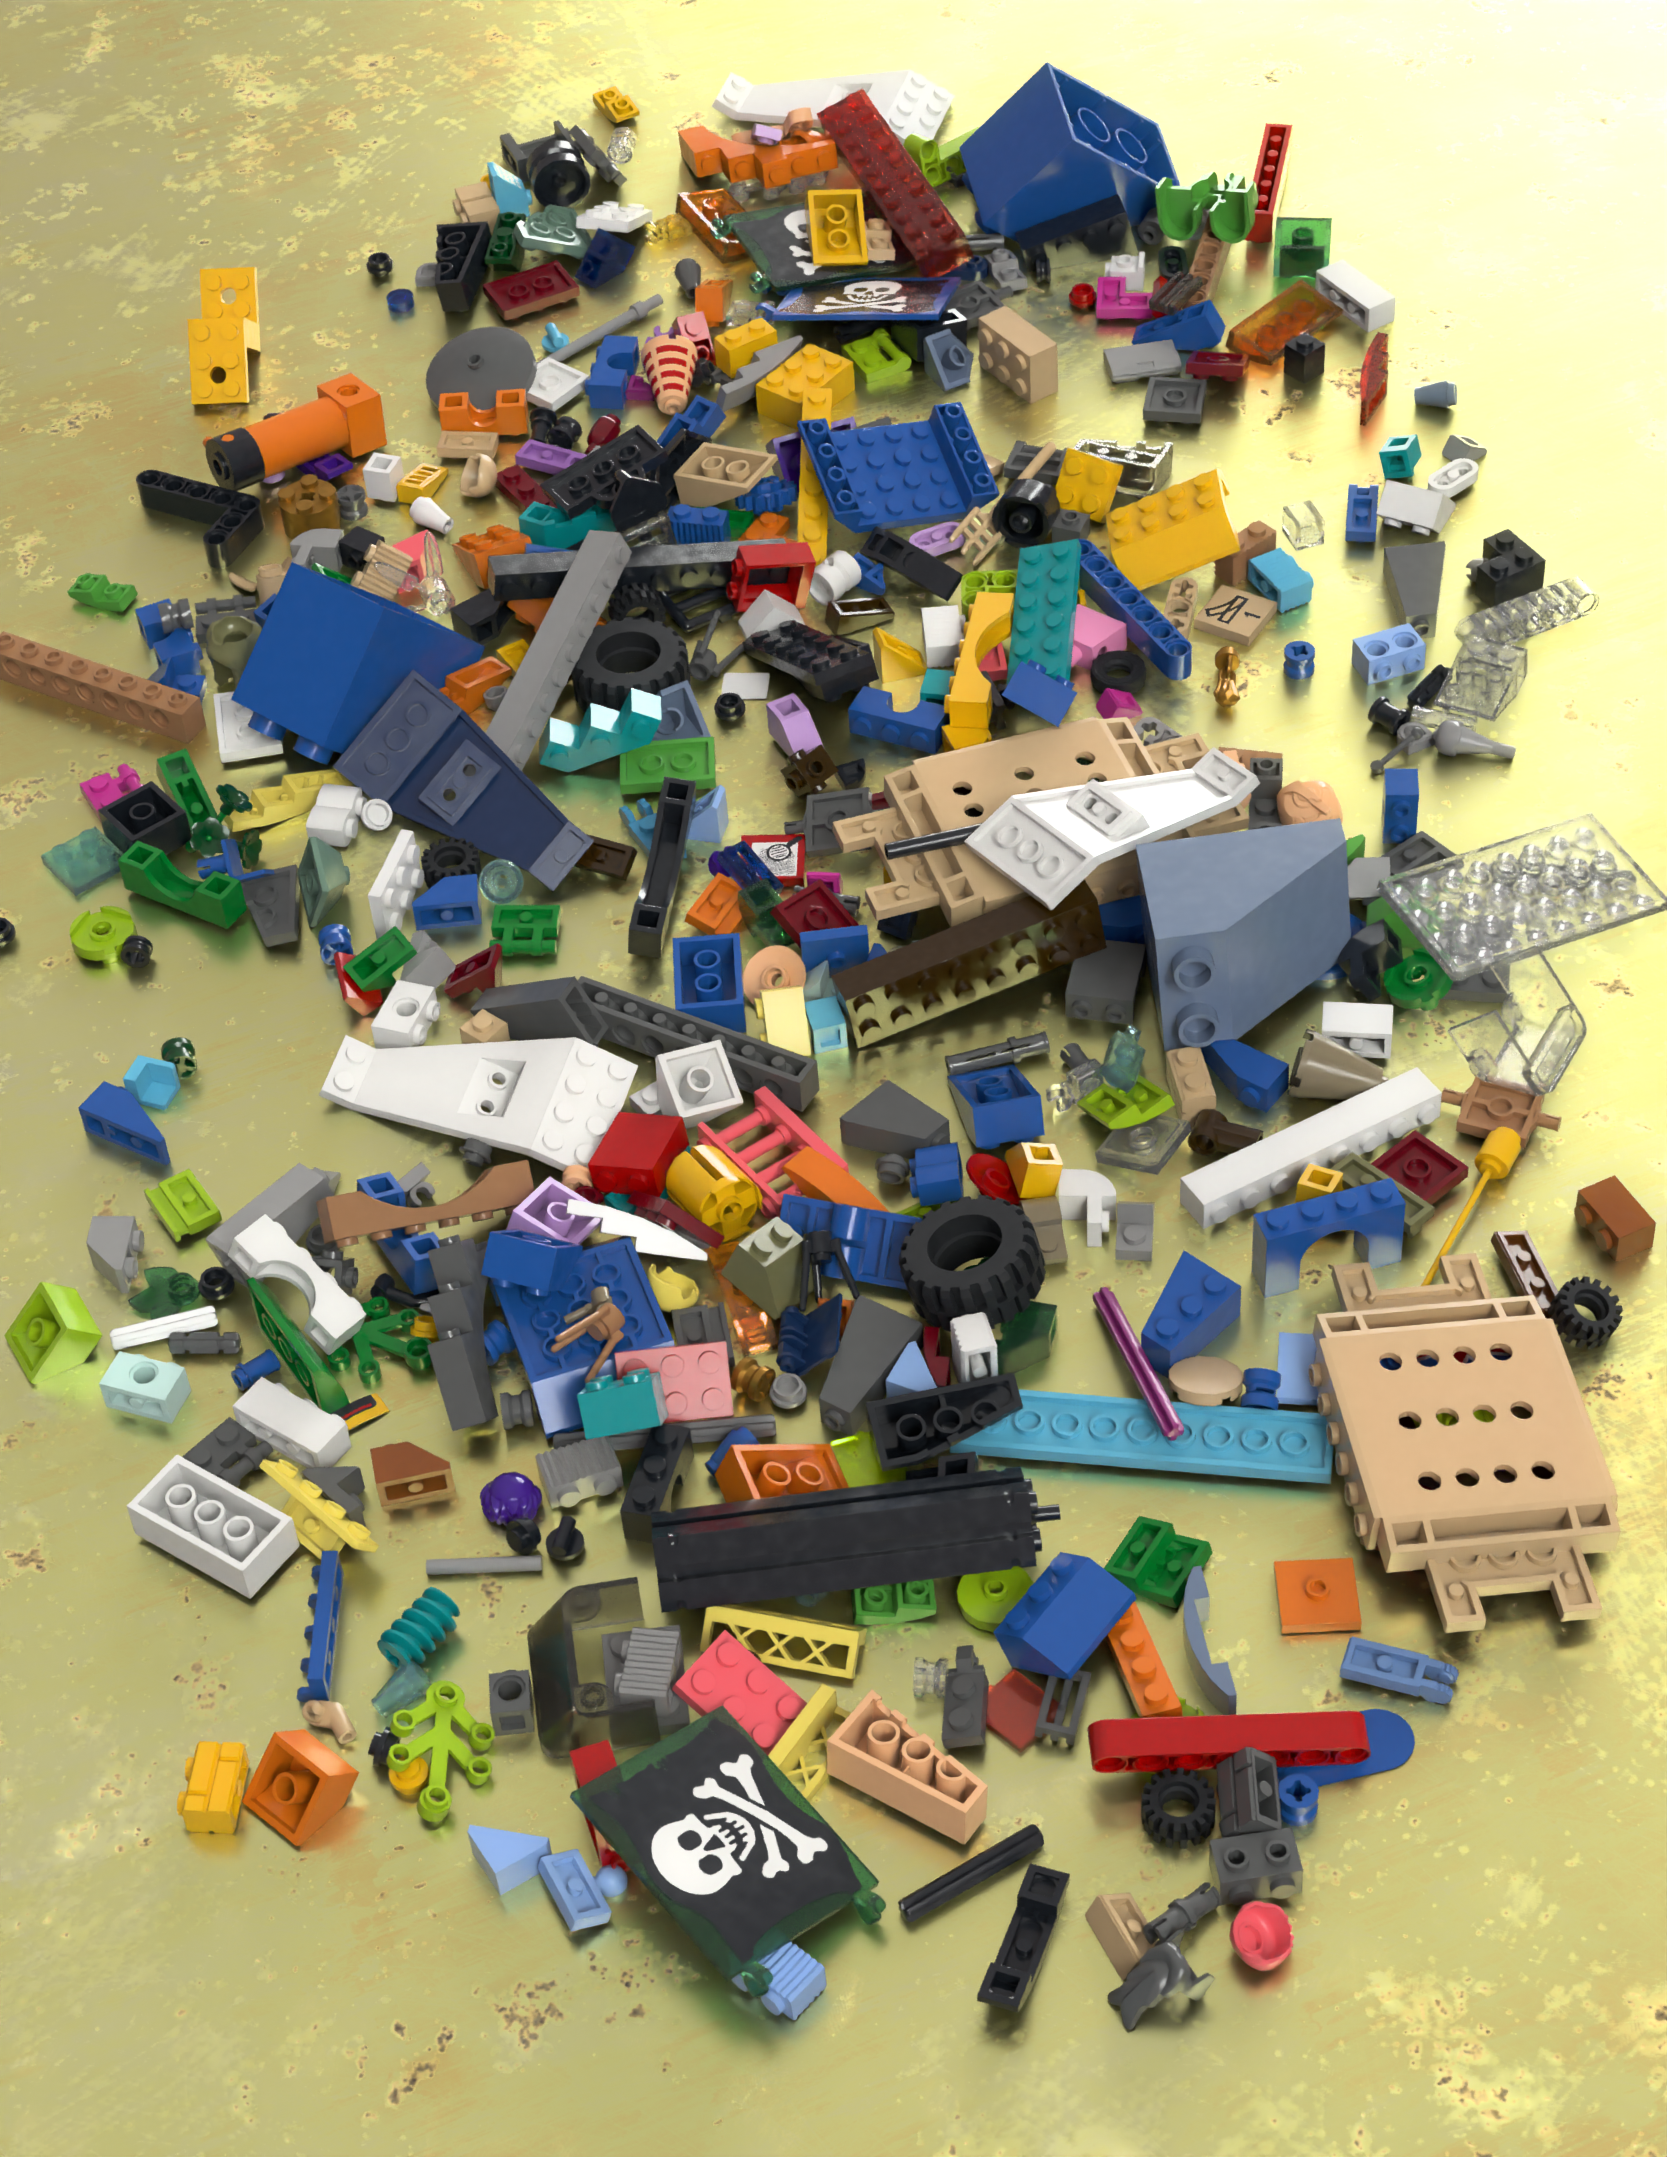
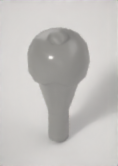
M1446 720L1433 732L1436 749L1447 756L1455 757L1457 754H1493L1510 759L1515 756V746L1492 741L1465 727L1461 721Z

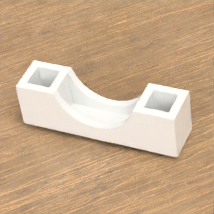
M264 1214L233 1239L228 1256L250 1278H281L299 1288L305 1296L309 1307V1318L303 1331L328 1355L332 1354L360 1331L367 1315L363 1311L361 1304L355 1298L349 1297L338 1286L336 1279L330 1273L324 1272L313 1261L310 1253L305 1248L298 1247L288 1237L286 1230L281 1224L273 1222Z

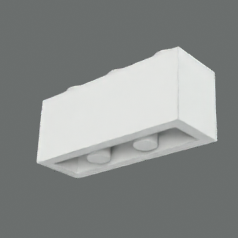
M1343 259L1316 271L1315 295L1369 333L1394 321L1396 297Z
M263 1377L232 1406L236 1421L252 1432L257 1440L260 1442L263 1440L267 1441L273 1449L307 1468L333 1467L352 1447L348 1425L340 1416L326 1413L319 1409L311 1400L307 1398L301 1399L290 1393L284 1385L280 1383L274 1384Z

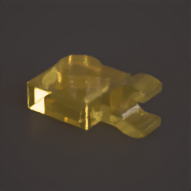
M679 213L670 214L665 218L656 220V223L649 221L643 224V228L647 232H652L644 237V240L649 245H654L663 239L672 242L693 234L692 224Z

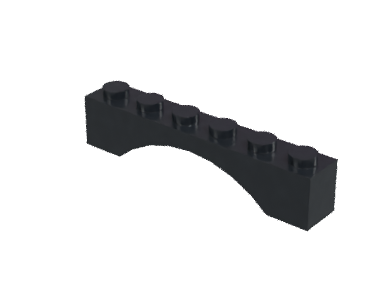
M584 539L565 549L579 551ZM490 588L450 609L453 630L481 645L499 637L504 625L516 612L506 606L508 601L494 602Z
M664 776L648 863L629 925L628 953L661 958L695 810L696 781Z

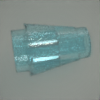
M410 1661L406 1666L401 1664L377 1695L371 1699V1702L375 1709L384 1718H387L389 1715L425 1696L426 1689L432 1683L423 1669L414 1661Z

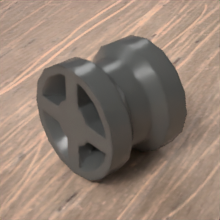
M355 484L346 485L337 491L340 513L343 519L356 521L367 515L368 505L364 501L366 494L363 487Z
M530 1389L522 1390L518 1395H511L508 1392L500 1393L504 1430L512 1429L518 1424H523L526 1427L534 1426V1412Z

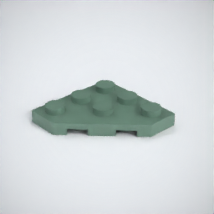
M548 205L545 207L544 212L537 211L530 215L526 222L520 221L516 223L513 232L520 246L529 251L537 249L547 251L553 255L561 253L571 255L576 259H595L598 251L587 230L576 228V217L578 215L572 208Z

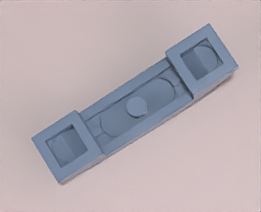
M1195 1566L1188 1577L1184 1595L1183 1637L1187 1660L1196 1682L1213 1706L1223 1715H1236L1237 1694L1228 1662L1212 1664L1200 1622L1209 1620L1210 1596L1201 1566Z

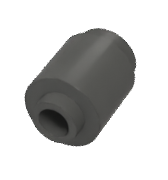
M1157 207L1147 212L1138 227L1140 239L1149 245L1159 244L1165 236L1159 226Z

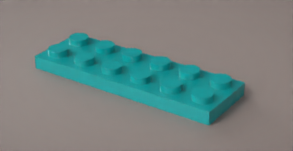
M1078 539L1020 548L1007 684L1019 663L1022 661L1027 664L1029 659L1046 667L1045 675L1055 680L1060 675L1070 681L1082 548Z

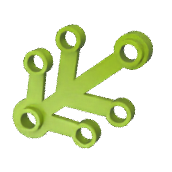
M446 1680L431 1684L425 1694V1702L411 1711L402 1709L394 1713L390 1723V1730L397 1737L405 1738L410 1736L415 1726L433 1716L435 1717L434 1728L407 1745L402 1743L394 1744L386 1758L390 1769L402 1772L408 1769L412 1761L432 1749L428 1787L421 1791L416 1805L418 1814L430 1822L443 1820L447 1816L452 1803L451 1795L445 1788L448 1753L466 1772V1778L472 1784H485L492 1772L490 1761L484 1757H475L451 1731V1719L469 1736V1744L478 1751H485L491 1747L495 1731L489 1724L478 1723L463 1707L465 1695L462 1689L457 1684ZM441 1696L448 1697L450 1700H446ZM397 1721H405L409 1726H401ZM476 1734L485 1735L487 1740L479 1739ZM394 1755H402L406 1760H397ZM473 1768L482 1769L484 1774L476 1773ZM430 1797L437 1798L441 1802H435Z

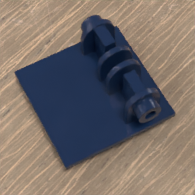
M839 1293L806 1316L800 1313L799 1309L795 1306H788L781 1313V1329L779 1330L778 1356L776 1358V1363L781 1371L800 1377L807 1374L826 1359L832 1358L838 1352L840 1346V1321L842 1318V1294Z

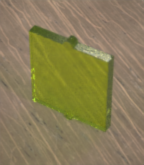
M858 1431L857 1435L831 1441V1447L849 1488L906 1480L907 1467L882 1472L875 1457L869 1431Z

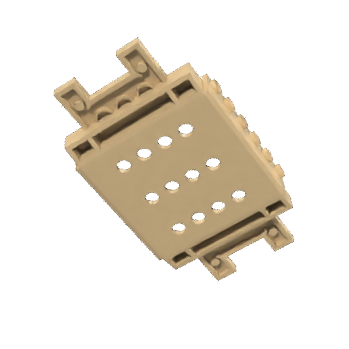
M1094 716L1061 724L1059 727L1044 728L913 760L912 765L884 776V796L890 808L833 822V833L843 853L875 846L892 880L890 883L865 889V899L876 921L940 905L950 927H953L1030 895L972 852L966 844L891 860L886 858L884 844L984 823L1013 795L1086 785L1092 778H1098L1101 781L1107 782L1192 768L1209 752V749L1199 733L1144 746L1128 717L1097 719ZM1080 757H1086L1089 760H1094V762L1090 765H1081L1076 760ZM1024 771L1029 775H1033V777L1029 780H1020L1015 777V774ZM963 786L965 789L971 790V793L958 795L953 790ZM1241 803L1231 809L1153 842L1229 833L1248 828L1249 817ZM975 808L983 812V814L978 817H970L965 814V811ZM1136 849L1099 864L1084 879L1096 896L1098 905L1140 895Z
M1476 1253L1440 1256L1438 1267L1444 1284L1381 1290L1377 1288L1369 1262L1333 1265L1331 1276L1343 1312L1316 1314L1313 1337L1317 1350L1314 1364L1309 1365L1308 1373L1311 1386L1317 1387L1319 1414L1325 1416L1327 1420L1326 1434L1330 1446H1335L1338 1475H1343L1346 1482L1345 1499L1347 1505L1354 1508L1355 1532L1358 1537L1363 1538L1366 1550H1375L1377 1542L1386 1573L1425 1569L1445 1633L1484 1629L1486 1617L1479 1599L1481 1596L1542 1590L1551 1591L1561 1622L1600 1618L1602 1606L1583 1554L1615 1551L1621 1532L1616 1516L1618 1494L1553 1319L1545 1318L1534 1295L1492 1299ZM1495 1348H1502L1511 1355V1358L1508 1360H1498L1491 1355L1490 1351ZM1464 1351L1474 1357V1361L1469 1364L1460 1363L1454 1358L1453 1354ZM1420 1355H1429L1434 1360H1437L1438 1364L1433 1367H1425L1416 1358ZM1392 1358L1395 1362L1400 1363L1401 1367L1397 1370H1387L1381 1366L1380 1360ZM1516 1406H1522L1525 1410L1531 1412L1532 1416L1528 1419H1520L1511 1413V1409ZM1477 1410H1487L1494 1415L1495 1419L1492 1422H1481L1474 1417L1473 1413ZM1440 1413H1449L1458 1422L1452 1426H1445L1437 1421L1436 1416ZM1409 1416L1419 1422L1420 1426L1416 1429H1406L1400 1425L1398 1420ZM1536 1466H1544L1553 1473V1477L1550 1479H1540L1532 1473L1531 1469ZM1501 1469L1507 1470L1515 1476L1516 1480L1511 1483H1503L1496 1479L1494 1472ZM1461 1473H1469L1473 1478L1477 1479L1478 1483L1475 1486H1464L1457 1481L1456 1476ZM1422 1477H1431L1439 1482L1440 1487L1435 1490H1427L1420 1486L1418 1480Z

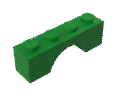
M136 841L118 859L125 889L228 929L247 910L241 881L225 874L213 871L205 881L193 880L181 873L169 861L163 850L140 841Z

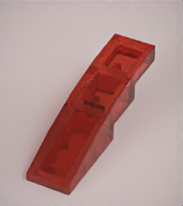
M1377 332L1368 348L1362 365L1359 389V419L1362 426L1367 425L1387 395L1389 334Z

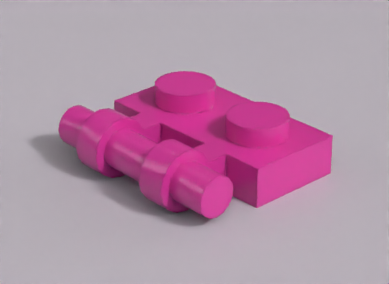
M121 764L118 767L119 777L112 779L107 772L79 784L81 793L99 820V809L125 796L122 792L127 790L132 792L144 785L140 783V777L136 770L130 768L127 764Z

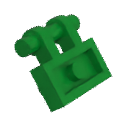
M495 905L491 925L492 936L502 937V940H490L489 947L496 943L500 944L503 956H514V953H532V956L556 953V940L544 939L545 937H558L561 921L560 905ZM515 937H532V940H515Z

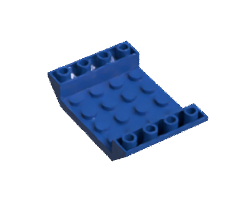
M961 402L934 405L929 420L836 432L830 431L826 418L798 421L797 423L798 430L834 519L854 533L870 532L876 526L885 530L965 519L974 507H979L980 509L996 499L1000 494Z
M620 1236L583 1247L582 1253L563 1288L550 1291L547 1296L527 1293V1286L515 1283L514 1288L502 1287L493 1284L492 1277L488 1279V1285L495 1304L501 1307L532 1389L536 1412L546 1439L554 1437L556 1433H566L583 1428L577 1395L586 1387L585 1379L608 1340L597 1341L587 1331L555 1353L551 1351V1347L557 1343L555 1341L557 1335L590 1316L588 1314L568 1325L563 1316L591 1303L590 1293L593 1289L601 1286L607 1287L609 1296L612 1297L613 1305L622 1312L625 1318V1325L620 1329L624 1337L614 1346L596 1377L612 1375L613 1381L617 1380L614 1352L675 1346L639 1256L629 1236Z

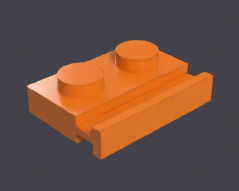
M718 872L687 912L685 922L708 935L735 933L757 904L759 894L754 893L753 895L747 892L745 886Z

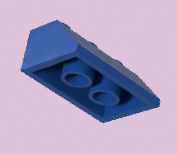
M1060 1552L1036 1582L1029 1587L1026 1594L1006 1615L993 1633L1011 1667L1070 1680L1137 1598L1133 1591L1091 1558Z

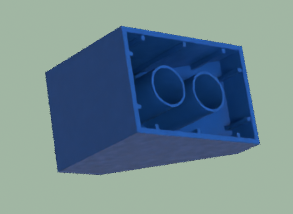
M1048 62L959 147L966 168V172L962 176L963 182L968 190L974 194L978 206V211L974 215L978 226L986 234L1000 233L1016 242L1018 241L1015 233L1117 194L1126 211L1130 227L1140 225L1147 212L1157 207L1155 187L1163 177L1172 179L1173 186H1181L1159 123Z
M291 562L231 700L254 711L248 723L250 728L280 741L283 740L288 729L299 735L293 750L310 759L328 765L333 752L336 751L343 754L412 670H415L439 690L445 687V676L478 662L485 646L396 602Z

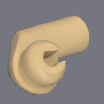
M309 1700L304 1704L302 1715L311 1725L332 1729L340 1744H347L354 1740L357 1733L345 1709L339 1703Z

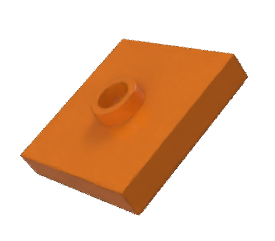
M1353 1558L1274 1561L1281 1634L1361 1630V1615Z

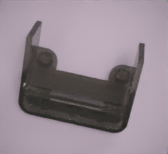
M637 1577L573 1587L565 1592L528 1631L527 1640L538 1737L541 1750L550 1758H569V1751L604 1740H609L612 1751L661 1743L655 1700L614 1706L613 1694L608 1686L598 1682L579 1684L572 1631L644 1620Z

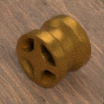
M749 1356L744 1357L739 1361L730 1379L731 1389L739 1393L745 1391L750 1399L761 1402L770 1393V1387L776 1378V1372L766 1365L760 1367L757 1360Z

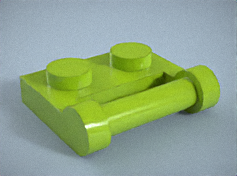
M882 328L877 329L870 337L858 339L842 346V356L853 361L855 371L867 384L906 371L912 364L911 358L894 345L890 340L888 332ZM883 348L893 360L887 361L877 349Z

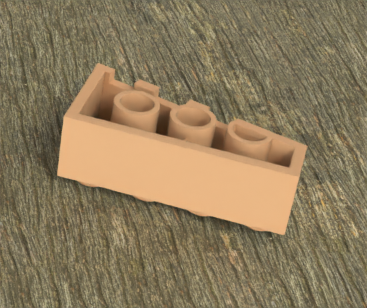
M871 1690L827 1740L828 1774L963 1845L966 1844L986 1819L988 1786L951 1755L945 1756L936 1749L935 1741L925 1733L920 1735L907 1724V1718L898 1710L891 1711L882 1703V1697L874 1690Z

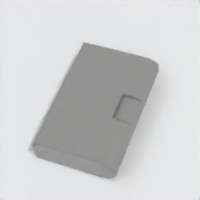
M1172 339L1103 349L1104 364L1111 381L1115 382V384L1138 381V378L1150 376L1165 377L1178 375L1179 372H1182L1181 360Z

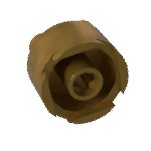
M308 474L302 476L300 481L294 482L278 491V502L286 535L292 540L309 530L340 528L341 513L335 487L329 482L318 479L316 475Z

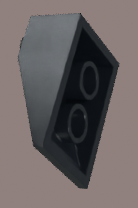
M830 634V636L869 652L873 665L818 686L796 676L794 677L812 697L825 700V702L839 700L843 697L842 693L852 690L856 692L860 691L863 686L870 687L869 683L878 680L879 677L868 643Z

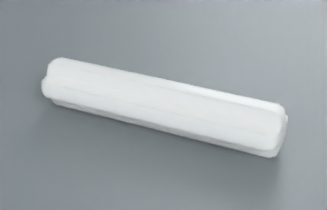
M210 1305L115 1328L110 1331L111 1343L114 1350H121L169 1338L173 1332L190 1333L215 1327L218 1325L217 1314L214 1306Z

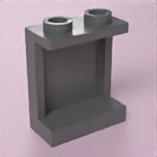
M559 120L554 121V135L522 144H517L510 133L500 135L503 159L513 174L521 179L522 183L529 181L526 165L529 156L535 148L545 142L554 140L566 141L570 144L574 142L569 129L564 128Z
M1106 940L1107 948L1074 959L1065 992L1066 1017L1133 1024L1134 1004L1140 978L1144 977L1146 972V944Z

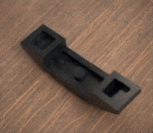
M1032 1863L1029 1864L1017 1895L1016 1910L994 1963L990 1962L978 1992L977 2001L1017 2013L1020 2011L1032 1990L1044 1962L1063 1906L1070 1874Z

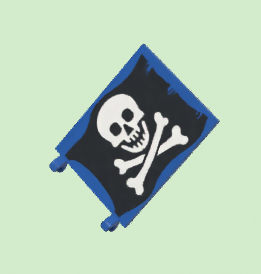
M961 277L831 278L823 283L814 285H786L787 289L777 290L779 296L786 295L777 309L767 303H759L755 310L762 309L765 311L766 317L762 318L766 322L771 319L772 321L939 320L961 284Z

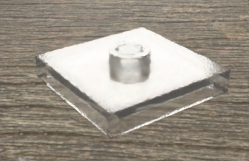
M1158 1115L1131 1127L1113 1129L1095 1152L1097 1163L1158 1175L1192 1131L1190 1122Z

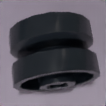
M560 140L545 142L535 148L528 158L526 165L527 177L535 197L544 207L556 205L573 208L580 204L588 195L591 185L590 175L582 155L569 142Z

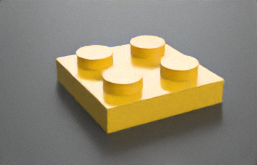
M1067 448L1055 487L1060 508L1090 514L1091 520L1106 523V514L1110 511L1123 466L1074 448Z

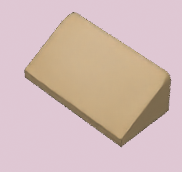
M1131 1893L1105 1894L1096 1897L1087 1910L1085 1917L1122 1980H1126L1127 1975L1140 1965V1959L1147 1950L1154 1947V1943L1151 1945L1147 1941L1143 1931L1144 1925L1148 1922Z

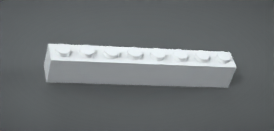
M1416 1067L1181 1177L1180 1203L1203 1229L1215 1223H1221L1228 1217L1245 1209L1253 1208L1258 1203L1274 1195L1282 1194L1289 1188L1297 1185L1309 1163L1330 1169L1352 1152L1359 1156L1365 1152L1373 1151L1376 1147L1394 1138H1400L1415 1128L1433 1122L1436 1118L1440 1117L1442 1092Z

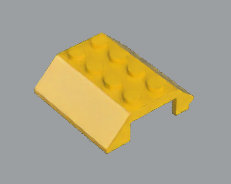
M1214 469L1207 473H1201L1195 478L1172 485L1166 490L1151 496H1145L1139 501L1116 508L1106 514L1111 553L1117 569L1139 591L1240 551L1238 534L1227 512L1225 496L1230 495L1223 471Z

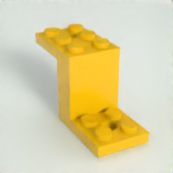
M255 267L200 269L202 319H187L192 405L249 403L247 352H260L257 269ZM227 289H233L236 292V300L232 304H225L222 296ZM222 367L226 371V379L222 383L217 384L212 378V373L216 368Z

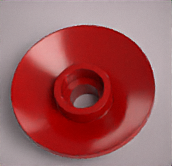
M983 1153L974 1154L967 1160V1174L979 1189L981 1195L990 1196L992 1200H996L998 1197L1016 1206L1019 1205V1201L1027 1200L1026 1198L1019 1197L1006 1162Z

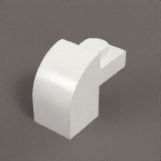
M1062 1169L1059 1178V1206L1062 1220H1087V1247H1102V1232H1109V1220H1116V1191L1113 1184L1108 1178L1095 1171Z

